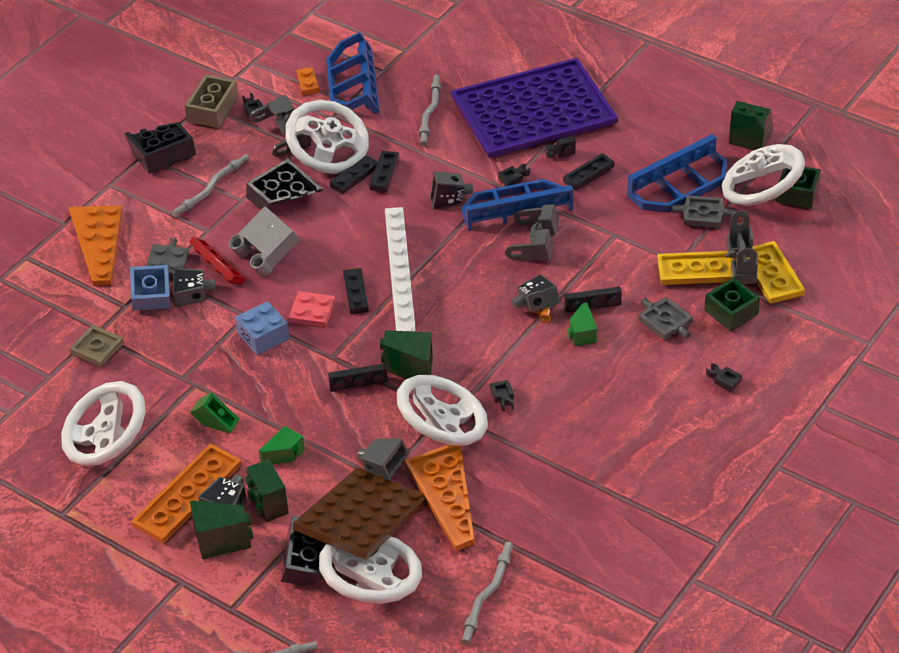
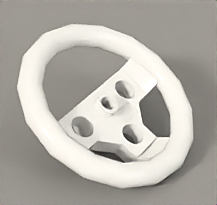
M316 100L304 103L291 113L286 123V142L292 154L303 165L317 172L342 173L361 160L369 149L368 132L363 121L350 108L334 101ZM319 110L334 112L350 122L354 129L342 126L339 120L333 117L322 120L307 114ZM312 124L316 129H312L308 125ZM302 133L309 135L317 145L314 158L301 148L296 135ZM346 134L350 139H346L342 135ZM326 143L330 148H325L322 144ZM346 146L354 150L355 154L348 160L331 163L336 149Z
M784 144L766 146L752 151L737 161L726 173L722 183L724 197L734 205L742 206L762 204L779 197L801 177L805 166L803 153L792 145ZM784 168L791 170L774 187L760 193L744 195L738 194L733 190L737 183L756 177H763L768 173Z
M416 375L404 380L397 390V406L404 419L416 431L434 441L451 446H467L481 440L488 429L487 413L480 401L466 388L449 379L435 375ZM431 387L447 391L459 398L460 401L457 404L451 405L439 401L431 393ZM412 390L413 403L425 416L426 421L414 412L409 403V394ZM474 415L476 423L474 429L464 433L459 428V424H464Z
M124 381L105 383L90 390L70 411L61 432L62 449L68 459L81 466L101 465L117 457L133 442L141 430L146 414L144 396L135 385ZM118 393L129 396L133 402V414L126 430L120 426L123 404ZM97 400H100L101 412L94 421L84 426L78 425L77 423L84 412ZM74 443L86 447L94 444L96 446L95 453L84 454L79 452Z
M392 536L380 546L378 552L366 560L329 544L325 545L319 555V571L327 584L341 595L359 602L384 604L399 601L413 593L422 579L421 562L412 548ZM399 556L405 560L409 567V576L404 580L393 576L392 569ZM332 561L337 571L357 581L356 586L347 583L337 575L332 567Z

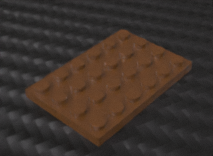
M356 468L293 522V530L366 560L427 502L425 496L417 490L409 489L399 483L386 480L382 476Z

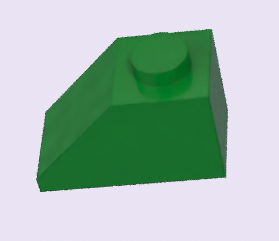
M587 302L579 307L569 321L567 336L568 339H572L574 346L597 342V328Z
M212 392L198 399L190 411V414L203 426L226 433H231L240 419Z
M284 426L259 450L260 462L270 459L272 464L292 462L302 455L305 450L303 436Z

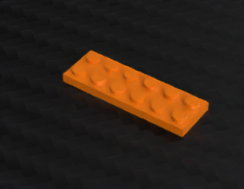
M210 443L131 520L132 527L164 544L192 516L189 501H199V495L218 477L229 479L242 466L241 459Z

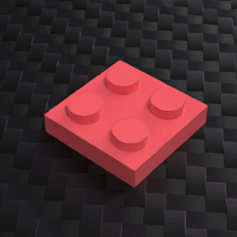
M298 291L288 317L289 323L326 328L335 304V296Z

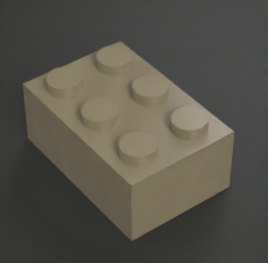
M205 74L185 104L187 122L219 128L239 97L237 81Z

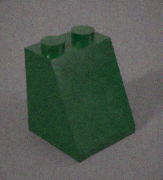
M736 101L731 111L729 144L751 150L765 147L773 132L771 109Z
M385 330L384 338L380 339V350L384 351L381 353V363H386L388 373L403 379H409L416 375H431L433 365L432 332Z
M189 501L202 559L251 548L250 539H254L252 528L248 527L252 525L249 513L245 514L242 505Z

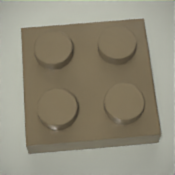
M92 325L69 350L71 355L102 367L124 344V340L118 335Z

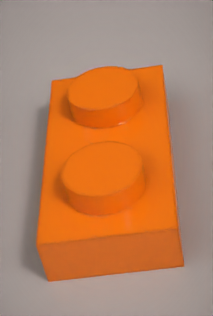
M313 67L296 70L302 96L319 93Z

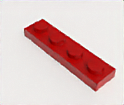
M192 236L189 243L194 247L193 250L196 253L205 257L204 260L213 265L216 272L224 275V279L227 282L243 285L246 278L208 242Z

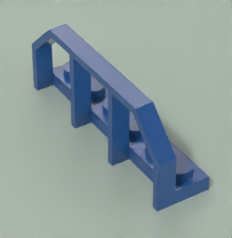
M358 32L340 41L326 59L330 101L337 102L351 110L364 104L368 110L370 109L373 114L380 112L373 51L361 32ZM357 42L359 43L357 48L359 54L335 66L333 65L346 48ZM359 63L361 64V73L335 85V75ZM362 82L364 86L362 90L363 95L349 102L337 100V94Z
M711 134L629 175L627 197L642 210L670 212L673 205H684L687 196H701L721 186L726 175L727 160L716 152L717 137ZM708 155L722 167V174L720 177L708 182L692 169L689 164ZM681 169L700 187L683 195L663 177ZM656 182L675 199L669 203L644 201L635 191Z
M541 179L474 192L462 206V216L469 231L472 230V223L501 218L503 224L507 223V216L514 215L518 210L542 208L543 205L554 204L555 207L567 205L569 210H573V188L571 185L562 186ZM542 188H543V189H546V190H543V191H538V192H533V193L530 192V191H532V190H537V189H542ZM521 192L525 193L523 195L499 199V197ZM493 198L492 201L475 204L477 201Z

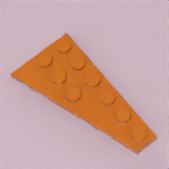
M122 205L68 207L93 286H112L123 212Z
M445 445L404 460L405 467L420 492L425 496L428 506L454 550L458 551L474 545V533L461 446Z

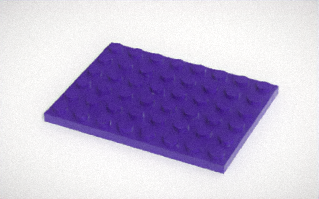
M578 58L451 91V97L488 158L618 123L617 115Z

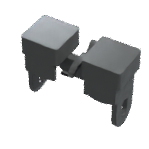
M283 95L267 103V105L254 110L249 118L252 122L257 123L275 115L277 116V126L282 134L286 135V123L295 109L287 96ZM302 133L296 135L302 149L311 146V137ZM286 140L274 146L272 150L273 156L279 157L291 152Z
M554 204L543 205L542 208L516 211L514 219L520 225L534 224L529 235L531 243L510 245L506 248L505 255L511 260H551L554 247L551 235H556L559 224ZM520 216H529L530 218L521 219ZM513 251H521L522 253H521V254H513L512 252H513Z
M739 210L731 215L730 232L727 234L726 239L728 251L726 258H737L731 260L730 270L732 278L734 277L742 284L756 283L758 253L752 249L753 234L751 226H749L750 217L748 212ZM738 217H743L742 223H737Z

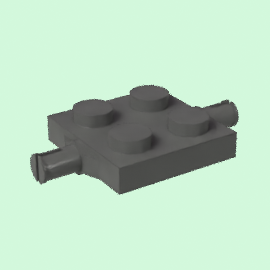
M687 196L684 206L673 205L672 213H683L684 225L721 228L723 216L731 217L735 209H724L723 198Z
M171 238L168 246L153 244L146 266L168 265L169 278H173L174 269H185L189 248L176 247L178 242L176 238H174V241Z
M646 297L642 298L640 303L647 309L638 315V320L659 337L666 340L676 333H680L685 339L691 336V332L685 328L693 323V317L667 297L655 303H652Z

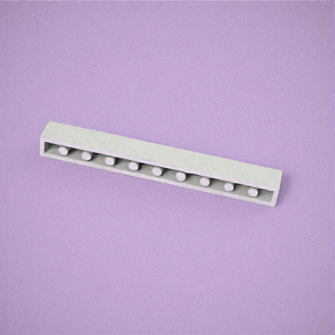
M403 207L386 208L385 220L396 331H416Z

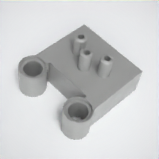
M264 207L237 235L230 238L228 244L240 258L250 254L251 246L258 250L261 254H256L250 259V266L259 276L266 277L270 275L273 267L301 239L267 207Z

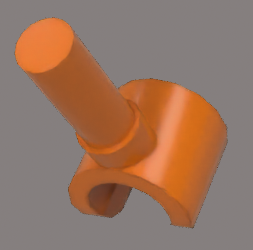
M548 307L532 312L540 315V320L548 323L552 317Z

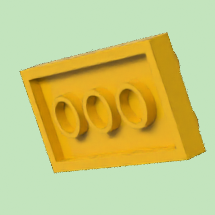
M775 241L752 247L758 253L756 282L769 304L805 295L803 285Z
M728 251L657 254L661 285L727 282L732 279L730 268L733 258H726Z

